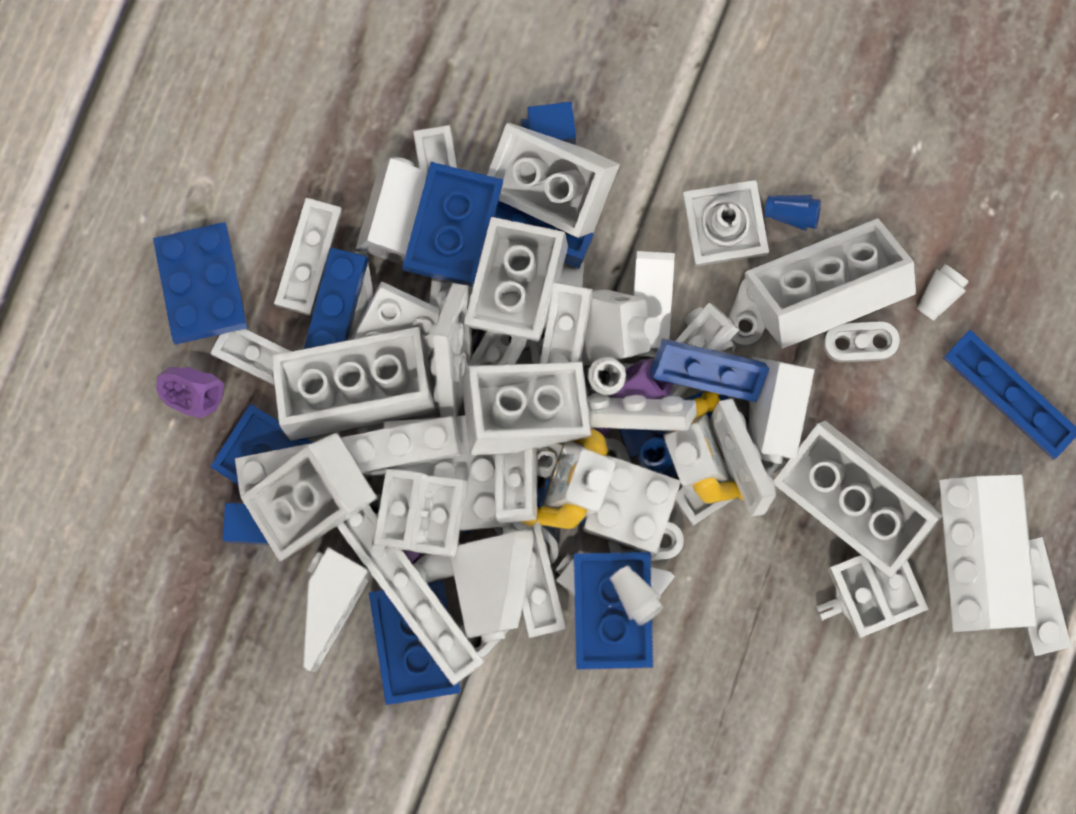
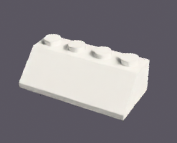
M878 218L745 272V278L764 325L781 349L916 294L914 261Z
M419 327L271 356L279 426L291 441L380 424L387 421L437 413V405L434 401L433 377Z
M827 421L818 423L799 447L797 459L791 458L773 481L775 486L890 578L896 574L943 517L942 512Z
M1023 475L974 476L939 480L953 632L1037 626Z

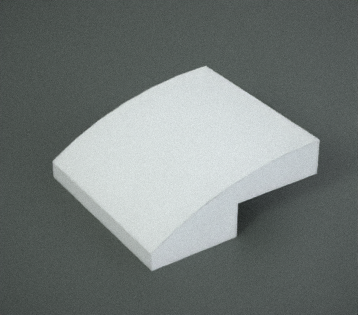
M386 469L374 545L455 558L468 482L458 479L427 476L423 473Z

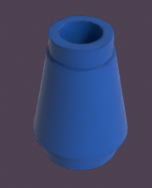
M769 195L766 202L765 217L807 231L808 228L816 229L820 217L821 200L814 199L813 195Z
M651 438L645 441L638 453V461L641 467L674 478L677 471L665 439Z

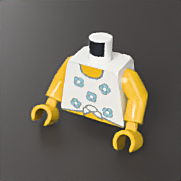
M704 391L701 397L693 399L696 403L697 415L688 430H668L664 435L665 442L682 486L698 495L701 501L716 503L733 500L737 497L744 501L736 482L730 478L707 416V412H714L718 402L721 401L719 394Z
M590 428L591 435L589 437L564 442L541 509L537 506V519L518 522L528 527L539 522L540 525L572 529L585 517L598 513L616 460L607 455V444L602 433Z

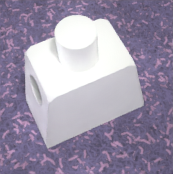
M607 289L592 292L582 351L583 366L592 365L597 359L602 357L621 359L649 352L651 348L650 340L658 337L660 324L655 317H648L647 305L643 298Z

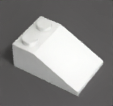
M506 123L487 176L504 180L499 198L500 201L579 238L594 232L620 164L580 146L512 123Z
M491 217L464 326L539 341L549 312L553 283H559L568 249L565 232Z
M582 362L468 367L462 382L470 455L512 453L585 438L591 435Z
M335 433L304 448L242 495L241 499L279 562L355 515L377 499L339 435Z
M330 548L326 550L325 554L318 552L308 568V572L312 576L308 585L303 668L317 673L372 577L370 571Z

